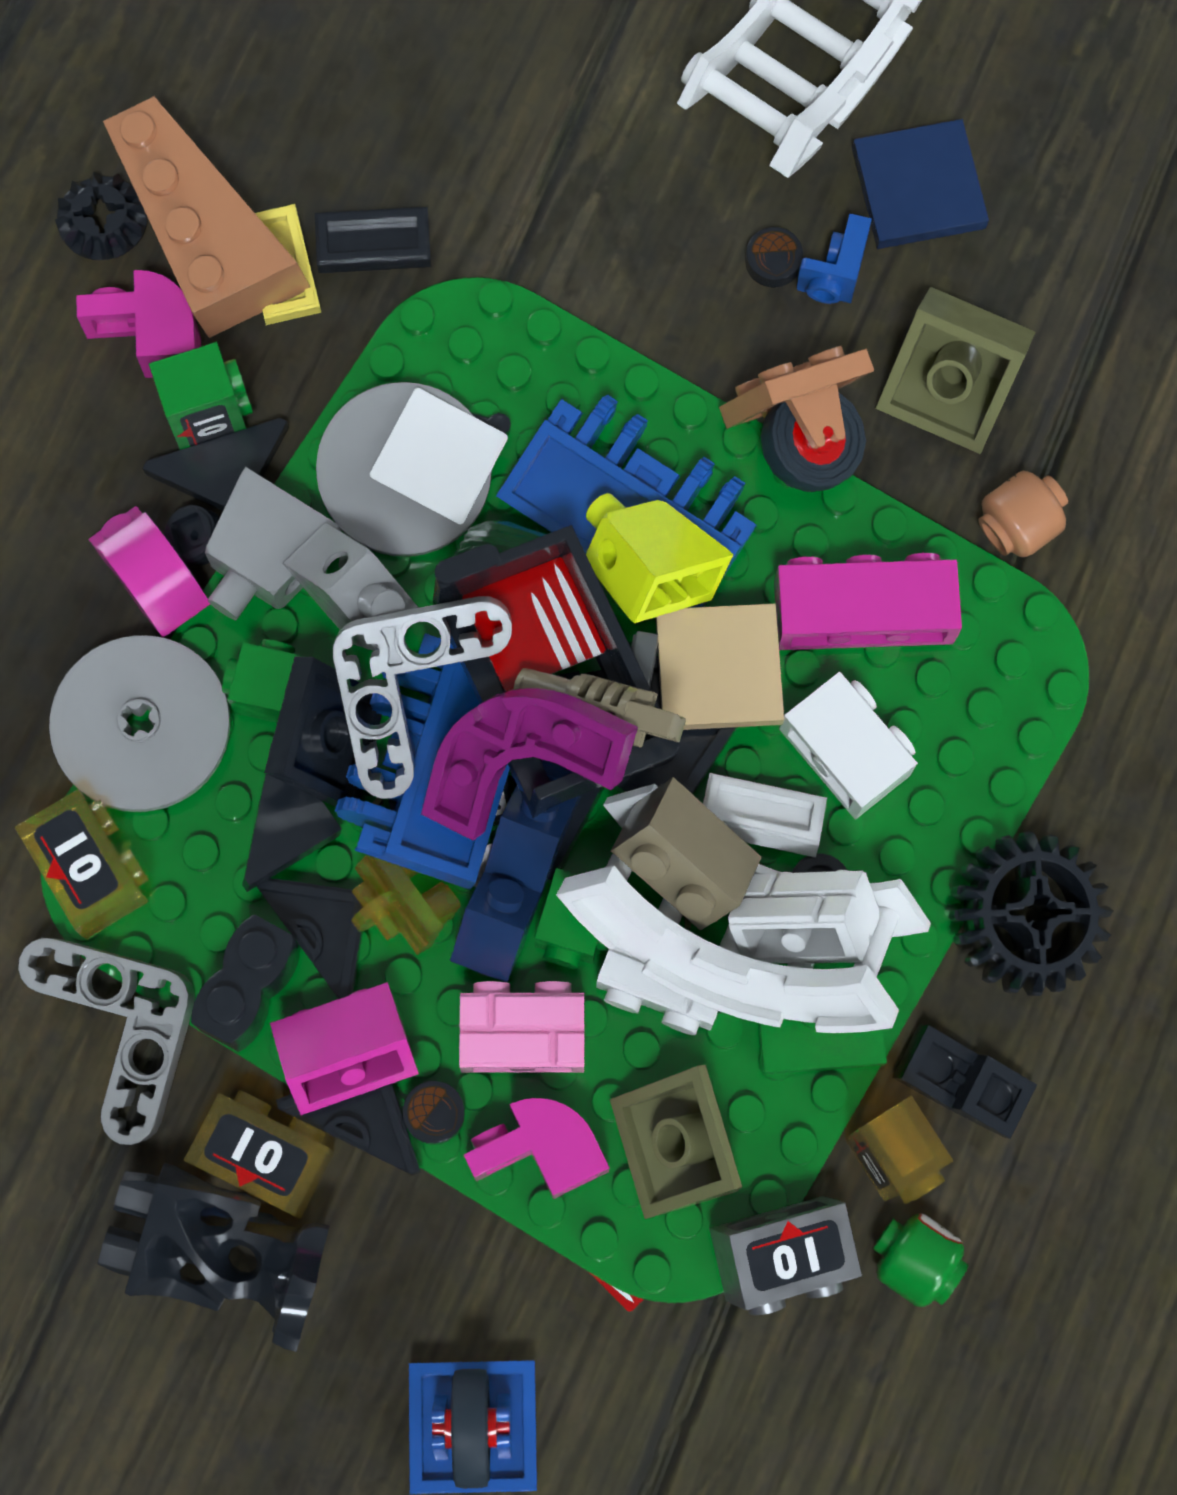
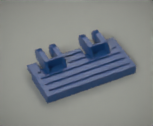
M609 395L602 397L575 438L571 437L570 433L583 413L561 399L548 420H544L496 497L550 532L572 525L585 553H587L597 530L586 519V513L590 505L599 496L610 493L626 508L655 500L664 501L733 554L725 574L757 527V524L735 511L721 533L717 531L738 500L746 484L735 476L722 487L717 500L703 521L688 512L689 507L700 490L705 487L713 474L715 463L706 457L699 460L673 501L666 497L680 475L637 448L624 470L621 469L647 427L648 420L639 414L627 421L606 458L593 451L591 448L616 412L618 401ZM707 602L694 605L688 608L705 607Z
M425 633L418 654L433 652L439 646L441 639ZM458 662L437 666L441 668L440 671L426 668L397 674L400 686L428 695L430 698L428 703L401 694L414 755V777L410 787L402 795L388 798L397 802L394 811L346 796L345 798L338 799L335 812H337L338 817L342 818V820L362 827L355 851L471 890L479 874L510 768L507 764L499 779L486 830L474 841L421 815L433 765L445 736L461 717L480 705L461 663ZM382 672L383 678H386V674ZM373 693L370 701L372 710L376 711L377 714L379 713L390 718L392 706L389 700L378 693ZM392 733L391 738L399 739L398 733ZM387 748L382 765L396 770L403 768L402 763L395 764L391 762ZM356 764L349 765L346 775L349 783L359 789L366 790L359 779ZM378 767L370 769L371 773H382L385 782L395 781V773Z

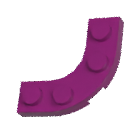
M524 688L495 695L461 717L445 736L433 765L421 815L474 841L486 830L498 782L507 764L515 759L536 757L556 763L612 790L623 780L638 727L581 699L554 690Z

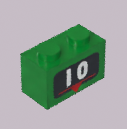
M217 342L149 363L166 418L180 450L246 429L243 416L252 414L253 411L236 360L232 359L224 362Z

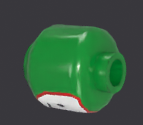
M922 1213L912 1215L903 1225L893 1218L872 1248L881 1255L876 1269L877 1278L917 1307H925L933 1301L943 1305L969 1267V1264L962 1260L964 1256L963 1242Z

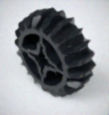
M1024 832L1019 834L1017 841L1010 835L997 838L995 850L986 846L976 851L975 854L979 865L970 863L962 867L960 872L970 886H955L950 893L955 899L964 902V908L950 911L948 918L953 922H964L966 932L957 933L953 938V942L956 945L971 943L973 950L967 954L964 961L969 967L978 966L986 962L982 972L983 981L995 983L1002 978V988L1006 993H1018L1023 986L1028 996H1040L1045 986L1050 992H1060L1066 988V978L1071 981L1082 980L1087 976L1082 962L1093 964L1102 958L1092 942L1108 941L1109 937L1112 936L1105 928L1098 926V920L1110 917L1114 910L1108 906L1098 907L1096 896L1103 895L1109 886L1105 885V883L1091 885L1088 878L1094 874L1097 865L1091 861L1076 865L1079 847L1069 845L1059 851V839L1057 836H1043L1038 842L1035 833ZM1015 867L1016 880L1010 881V893L1007 900L1001 905H991L998 883L1008 871ZM1048 876L1057 883L1066 902L1060 901L1051 893ZM1024 907H1035L1036 912H1049L1052 916L1037 918V921H1026L1024 915L1011 916L1009 912L1023 910ZM1068 922L1066 936L1061 946L1051 957L1046 959V949L1051 948L1054 929L1060 923ZM993 925L1007 930L1012 938L1013 951H1018L1020 958L1013 955L1002 944Z

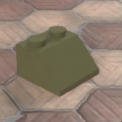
M930 287L917 309L875 409L981 454L1036 332Z

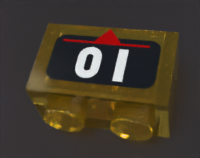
M77 789L14 827L73 928L85 939H88L149 902L140 887L149 879L131 849L123 854H120L110 835L119 830L101 799L90 804L81 791Z
M241 1090L238 1091L234 1100L218 1093L184 1161L301 1219L334 1154L330 1148L322 1145L326 1133L293 1117L289 1127L268 1118L267 1115L272 1106Z
M912 1095L845 1138L884 1202L899 1195L905 1204L920 1198L945 1182L939 1170L953 1162V1159Z

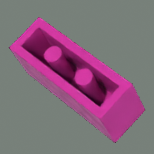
M935 553L912 554L907 556L905 561L882 562L881 557L877 555H857L848 558L846 563L823 564V560L818 557H798L789 560L787 565L778 566L774 580V595L779 650L954 644L962 629L957 560H940V555Z

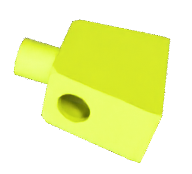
M606 493L599 496L590 505L586 513V519L597 529L586 556L598 580L633 623L711 601L733 557V554L726 547L664 501L655 500L626 508L612 494Z

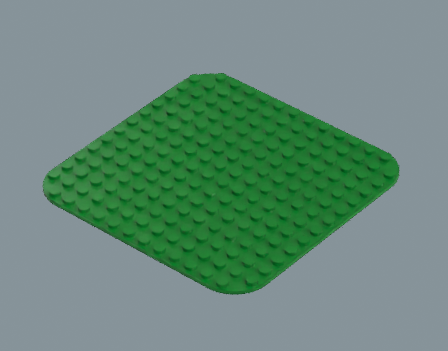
M461 278L435 284L409 297L397 306L377 329L274 483L280 489L332 521L333 519L322 501L316 473L318 449L328 424L335 414L357 395L380 385L408 382L439 389L458 400L471 413L486 417L502 413L510 419L511 430L509 435H507L508 439L492 468L488 497L480 515L471 527L486 521H509L546 535L552 533L496 497L544 420H548L561 399L583 413L570 433V436L573 438L577 436L602 397L609 395L618 401L612 420L605 426L591 448L604 458H606L628 420L637 414L648 420L644 433L621 469L624 470L637 448L680 475L666 497L673 501L700 459L706 457L715 463L710 480L700 490L688 509L689 513L702 521L714 505L719 492L726 482H729L734 476L745 482L746 484L741 495L717 531L720 533L723 531L735 511L757 524V527L723 577L712 600L708 601L705 607L775 604L774 580L778 566L787 565L789 560L798 557H818L823 560V564L846 563L848 558L857 555H877L881 557L882 562L905 561V558L912 554L935 553L940 555V560H957L962 629L954 644L779 650L784 715L838 672H841L849 683L856 680L867 689L877 706L873 711L887 728L896 726L912 743L915 749V754L912 757L918 764L910 777L855 820L779 730L781 725L738 727L693 794L703 803L709 773L827 797L817 854H827L835 857L848 871L866 872L869 883H880L897 879L903 881L931 925L928 932L892 937L878 972L879 982L899 1009L893 1028L884 1029L887 1056L950 948L954 936L959 932L964 923L963 921L953 922L948 918L950 911L964 908V902L955 899L950 892L953 887L960 885L970 886L963 878L960 870L966 864L979 865L975 854L978 849L989 846L995 850L997 838L1010 835L1012 838L1014 837L1081 720L1089 690V665L1082 636L1072 616L1052 592L1029 575L854 475L829 490L805 492L789 487L773 474L764 458L761 443L763 423L758 420H752L727 429L719 409L726 402L534 292L497 279ZM464 534L451 544L437 551L418 556H391L370 551L378 558L418 608L433 605L436 579L435 568L439 562L455 556V552L460 549L461 541H464ZM339 558L335 559L328 566L326 574L340 570ZM217 571L203 590L207 598L210 597L224 577ZM599 581L630 647L632 646L633 635L637 634V631L656 634L655 617L633 623ZM302 588L281 609L272 607L254 595L237 620L225 616L210 604L180 625L170 640L180 643L198 654L215 672L222 685L227 663L230 658L238 660L242 642L259 646L263 639L276 640L291 645L296 649L295 654L314 657L335 669L333 646L340 630L308 592ZM417 622L406 630L405 641L413 652L418 653L425 633L441 639L439 630L433 624ZM352 644V647L344 650L346 655H356L359 659L362 674L361 679L356 681L361 683L369 679L387 680L383 678L382 673L372 677L370 668L372 650ZM593 657L555 672L552 675L579 671L581 674L601 670L596 658ZM431 667V669H434V670H437V671H440V670H441V668H438V667ZM399 685L402 695L428 703L430 696ZM229 701L230 734L224 756L209 780L188 798L159 810L129 812L99 804L83 794L73 784L60 803L52 819L67 810H73L78 813L118 881V887L114 892L85 909L76 908L59 879L46 878L50 864L43 852L41 854L40 877L46 907L52 921L65 940L175 970L185 975L192 983L195 999L206 981L216 972L223 969L224 953L228 942L236 929L246 919L255 914L291 934L257 887L246 892L242 886L265 778L264 771L277 723L235 714ZM147 710L141 717L132 713L127 718V722L132 728L130 736H134L139 730L149 733L153 729L154 725L148 718L151 711ZM382 715L380 724L386 722L389 717ZM391 735L382 739H376L379 752L376 767L396 774V769L382 765L387 751L388 738H391ZM509 769L507 780L512 796L515 785ZM604 787L597 804L561 870L579 875L607 866L613 854L611 849L622 828L603 805L607 797L620 794L619 792ZM363 789L361 800L372 803L377 797ZM381 798L383 804L380 806L391 810L389 799ZM322 801L342 828L339 837L271 878L369 893L354 992L370 989L387 982L389 984L419 1073L392 1083L402 1115L403 1105L408 1094L416 1086L429 1081H439L453 1087L459 1093L465 1107V1120L460 1132L446 1143L439 1145L425 1144L415 1139L408 1131L419 1167L626 1294L654 1302L686 1303L703 1300L723 1293L709 1228L803 1202L881 1066L763 1075L757 1022L737 1018L718 1011L710 1031L699 1027L696 1035H689L661 1023L664 1013L641 1005L638 1014L606 1003L604 998L607 991L596 988L608 952L597 949L593 965L580 961L578 969H572L543 959L545 950L535 947L534 937L551 886L547 882L524 947L507 983H510V993H535V983L547 981L569 982L572 984V993H584V1073H461L459 1065L460 993H473V984L477 982H503L450 961L465 909L476 887L473 886L469 890L355 851L362 827L342 820V818L338 817L337 812H335L336 807ZM498 825L492 826L487 845L493 844ZM747 843L761 856L760 865L780 872L792 873L796 864L807 857V855ZM632 870L627 882L645 900L658 909L663 897ZM730 912L718 919L717 923L713 922L701 931L691 924L690 932L719 946L729 925L728 916ZM682 916L678 925L684 928V917ZM300 947L296 970L288 984L277 995L269 999L267 1019L255 1040L240 1052L229 1048L215 1039L213 1040L288 1086L270 1023L289 1017L298 1011L312 1009L338 1000V997ZM106 963L98 967V969L122 983L121 973L115 966ZM137 971L138 979L135 992L143 997L158 1001L159 1007L164 1010L166 1007L177 1006L179 996L170 992L171 982L166 981L163 988L144 987L138 985L144 974ZM190 1018L189 1025L192 1026L193 1028L197 1029L198 1031H200L198 1028H196V1027L191 1023V1018ZM706 1065L742 1188L733 1194L645 1219L610 1099L693 1067ZM543 1098L554 1100L570 1107L585 1120L593 1132L610 1169L608 1173L553 1199L532 1155L476 1181L464 1154L474 1150L471 1142L472 1138L493 1127L505 1124L508 1133L519 1128L511 1112L510 1104L524 1099Z

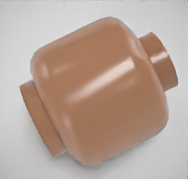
M1021 471L984 497L982 500L983 516L978 519V522L987 539L1002 555L1006 556L1011 552L1019 557H1027L1065 530L1066 516L1062 507L1068 504V498L1061 486L1051 476L1047 475L1041 480L1037 475L1029 471Z

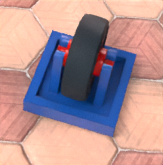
M535 1360L409 1363L410 1494L537 1491Z

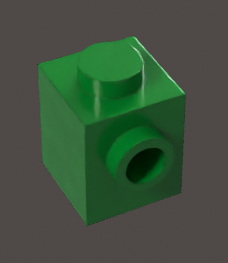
M263 639L259 646L242 642L238 660L229 659L222 683V692L229 694L227 700L235 714L277 723L294 657L302 655L295 654L296 649L291 645L276 640Z
M556 868L534 937L535 947L545 950L543 959L560 966L578 969L580 961L593 965L597 949L608 952L609 948L597 940L557 897L556 894L564 879L578 874Z

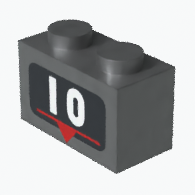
M822 1196L709 1228L725 1300L744 1310H748L750 1315H764L779 1311L786 1307V1298L806 1293L808 1298H821L837 1294L843 1290L842 1282L862 1276L845 1202Z

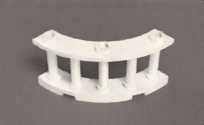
M751 0L748 13L721 41L704 54L698 52L690 60L681 77V82L686 84L677 104L686 110L702 99L707 93H710L775 137L773 143L779 146L769 166L789 178L821 148L823 142L816 137L828 123L838 129L875 84L913 30V27L907 24L905 20L911 11L913 13L916 11L922 0H862L878 10L877 17L880 21L865 42L857 39L854 43L789 0ZM774 19L841 62V73L828 87L824 84L816 87L754 46ZM740 63L803 105L805 110L798 116L790 114L786 117L726 76Z
M656 784L607 797L603 806L623 828L634 804L658 787ZM612 854L605 868L565 878L556 894L573 916L597 940L610 950L616 944L620 945L628 953L645 963L641 973L677 994L717 1011L768 1026L780 1027L783 1019L816 1023V1032L823 1033L868 1032L893 1028L899 1009L877 979L878 972L892 937L928 932L931 925L901 879L870 883L879 908L880 919L873 936L869 937L870 944L863 961L855 962L854 966L850 968L813 969L815 963H788L787 966L740 955L729 925L719 946L678 925L683 915L663 898L659 908L656 909L627 882L632 870L615 854ZM758 864L754 874L776 875L780 871Z

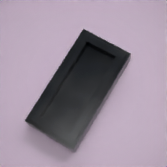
M427 207L315 213L316 256L319 274L431 267Z

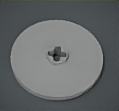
M418 383L384 384L371 388L351 399L335 414L322 436L317 454L316 473L318 488L326 510L333 521L340 525V529L347 536L372 551L391 556L406 557L428 554L457 540L472 526L480 515L488 497L491 484L492 470L463 524H458L370 477V472L415 388H420L473 416L465 406L449 394Z
M156 636L123 637L91 650L73 665L65 675L57 689L51 706L50 739L53 752L61 769L68 779L90 799L121 811H154L172 806L188 798L199 790L216 771L224 756L229 740V704L226 694L222 692V685L215 672L191 649L170 639ZM147 710L151 711L148 718L154 725L153 729L149 733L139 730L134 736H130L132 728L128 724L127 718L132 713L141 717Z

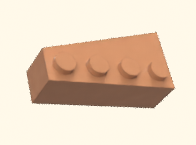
M155 97L147 99L103 121L186 301L209 338L262 313V309H265L268 305L287 301L310 288L295 259Z

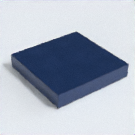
M963 119L854 139L852 151L868 215L872 219L871 227L877 249L986 229L989 218Z

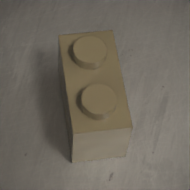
M674 777L634 804L611 849L613 854L700 931L741 905L761 860V856Z

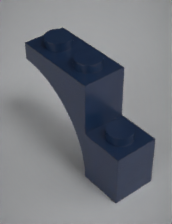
M540 759L550 782L573 773V771L556 763ZM516 786L500 818L484 873L465 909L450 958L451 962L500 981L508 982L524 947L551 869L582 795L553 806L533 819L518 786Z

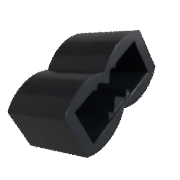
M255 914L246 919L236 929L228 942L224 953L223 969L211 976L199 991L193 1005L191 1023L204 1034L237 1052L249 1046L259 1035L265 1024L269 1011V999L277 995L288 984L296 970L300 946L293 935Z

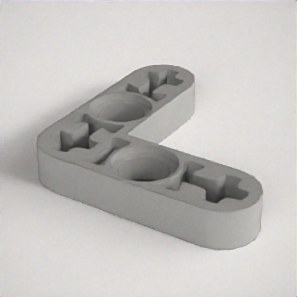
M478 596L367 617L347 623L338 632L333 646L335 669L358 776L362 786L371 795L379 798H394L402 795L410 787L414 777V755L397 674L489 657L501 652L508 645L512 635V618L508 608L501 601L490 596ZM480 611H487V615L492 621H501L502 626L493 629L492 640L481 641L478 632L459 634V642L462 647L450 648L451 629L445 618L446 616H457L456 628L474 624L476 613ZM428 622L439 630L441 642L433 652L418 654L407 646L405 633L412 624ZM355 635H364L367 644L377 643L379 650L373 651L370 657L372 677L384 672L387 680L369 679L354 687L350 685L349 679L360 680L362 674L358 657L356 655H346L344 651L352 647ZM370 693H378L387 698L392 706L391 717L379 725L365 723L359 717L356 710V705L363 696ZM397 732L399 739L388 738L387 748L391 762L395 764L402 763L404 767L396 770L395 781L385 782L382 773H371L370 771L378 763L379 752L376 741L365 746L362 738L382 739Z
M41 938L32 941L24 948L19 958L18 967L21 979L29 988L39 993L127 1017L102 1106L101 1123L104 1132L109 1138L119 1144L132 1145L148 1140L158 1131L162 1123L195 1001L192 983L185 975L175 970L71 941L55 938ZM52 949L56 950L54 960L61 964L80 966V955L85 956L86 959L77 973V979L72 976L57 974L50 975L46 982L44 981L45 970L36 967L38 957L49 956ZM106 963L115 966L122 976V987L119 993L110 999L98 996L92 986V976L95 970ZM137 971L144 974L138 985L144 987L163 988L166 981L171 982L170 992L179 996L177 1006L166 1007L163 1014L158 1012L159 1002L143 996L134 997V1008L128 1006L137 989ZM75 980L77 992L71 990V986L74 984ZM144 1039L156 1041L162 1047L164 1053L163 1064L154 1074H145L134 1065L133 1051L136 1045ZM126 1078L136 1084L156 1085L154 1094L149 1091L140 1094L137 1112L146 1116L145 1124L133 1126L130 1132L125 1130L127 1126L126 1120L118 1117L119 1108L131 1106L137 1089L125 1088Z

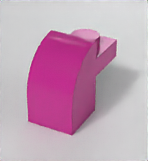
M134 270V292H126L115 287H104L95 290L92 294L76 295L77 318L87 339L136 336V357L145 378L153 377L149 363L201 347L199 328L182 290L163 275L150 271Z
M137 506L125 514L112 517L104 524L101 531L88 539L100 557L121 581L141 612L162 637H165L210 605L207 601L208 598L174 548L146 512L142 513Z
M543 1098L524 1099L510 1104L511 1112L519 1128L508 1133L505 1124L493 1127L472 1138L471 1142L474 1150L464 1154L476 1181L532 1155L553 1199L608 1173L610 1169L593 1132L585 1120L570 1107L560 1102Z

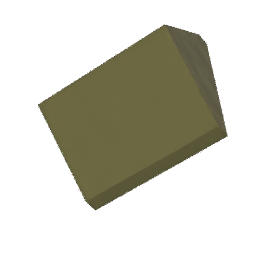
M706 1065L693 1067L610 1099L645 1219L733 1194L742 1188Z

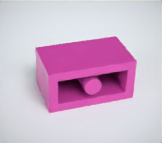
M388 982L370 989L358 990L344 998L312 1009L298 1011L289 1017L270 1023L285 1080L301 1115L419 1074Z

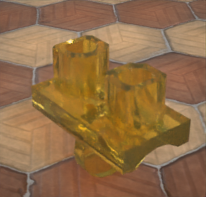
M365 855L355 867V870L364 881L352 890V893L363 907L352 918V923L356 929L362 932L376 925L386 940L392 939L401 932L417 955L433 945L442 928L456 915L461 907L460 901L449 886L443 882L420 894L410 880L411 877L419 872L369 855Z

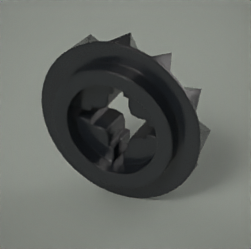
M93 172L92 176L80 183L72 181L70 190L64 198H58V213L55 222L62 240L74 253L91 260H110L126 254L136 246L145 232L147 215L134 187L125 182L118 174L114 177L100 176ZM98 199L105 203L108 211H115V213H111L106 217L107 224H104L105 233H101L99 226L96 225L92 217H86L94 214Z

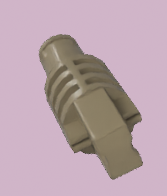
M523 668L514 684L513 690L539 688L571 695L637 726L638 730L633 746L636 747L643 746L646 734L680 742L686 718L678 714L655 708L658 696L655 692L588 674L574 676L572 679H567Z

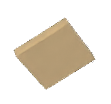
M776 604L684 608L655 617L656 634H658L657 648L661 709L686 718L683 730L783 725L784 709Z

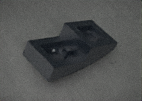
M919 1024L892 1077L945 1108L1008 1139H1011L1037 1087V1084L990 1056L979 1055L930 1025Z

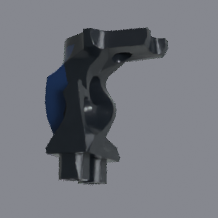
M164 1163L159 1177L146 1173L125 1171L113 1210L145 1218V1225L142 1234L109 1225L97 1264L118 1274L129 1276L125 1289V1294L129 1296L152 1295L172 1297L215 1311L219 1310L224 1298L229 1300L243 1298L257 1301L275 1319L272 1328V1343L296 1352L317 1284L329 1225L316 1222L303 1224L301 1228L288 1226L272 1214L258 1212L261 1202L247 1193L214 1186L172 1164ZM240 1245L249 1248L256 1257V1268L246 1272L240 1271L233 1266L228 1257L231 1248ZM186 1263L195 1264L205 1279L194 1280L183 1276L180 1269Z

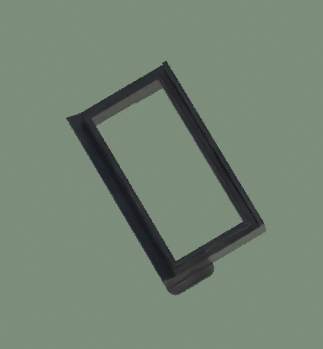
M572 525L499 553L495 546L484 544L437 564L435 568L436 579L433 605L462 600L465 594L553 559L563 558L605 646V652L595 656L605 679L651 691ZM456 615L445 617L451 629V644L454 649L462 647L459 642V634L477 632L474 624L456 628ZM489 657L460 662L479 704L495 695L507 692L503 689ZM656 701L654 707L660 709ZM646 734L642 747L632 746L623 777L633 775L673 758L679 748L678 742ZM536 757L515 759L508 763L533 819L553 806L601 787V785L575 772L550 782L540 759Z

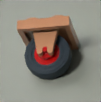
M838 346L808 358L809 362L793 367L792 363L789 362L758 374L759 378L735 387L738 397L719 407L726 428L728 429L764 417L761 443L764 458L773 474L789 487L805 492L834 488L850 478L863 459L866 444L863 421L854 405L840 394L838 390L874 371L867 349L845 355L842 346Z

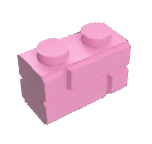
M487 981L474 983L473 993H460L459 1065L461 1073H584V993H572L571 983L559 981L535 983V993H510V983Z

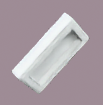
M709 773L703 804L746 843L816 857L827 797Z

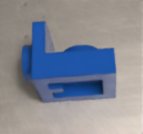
M849 214L845 233L833 232L826 262L810 258L802 259L797 290L806 292L810 298L821 303L833 304L839 301L851 303L872 219Z

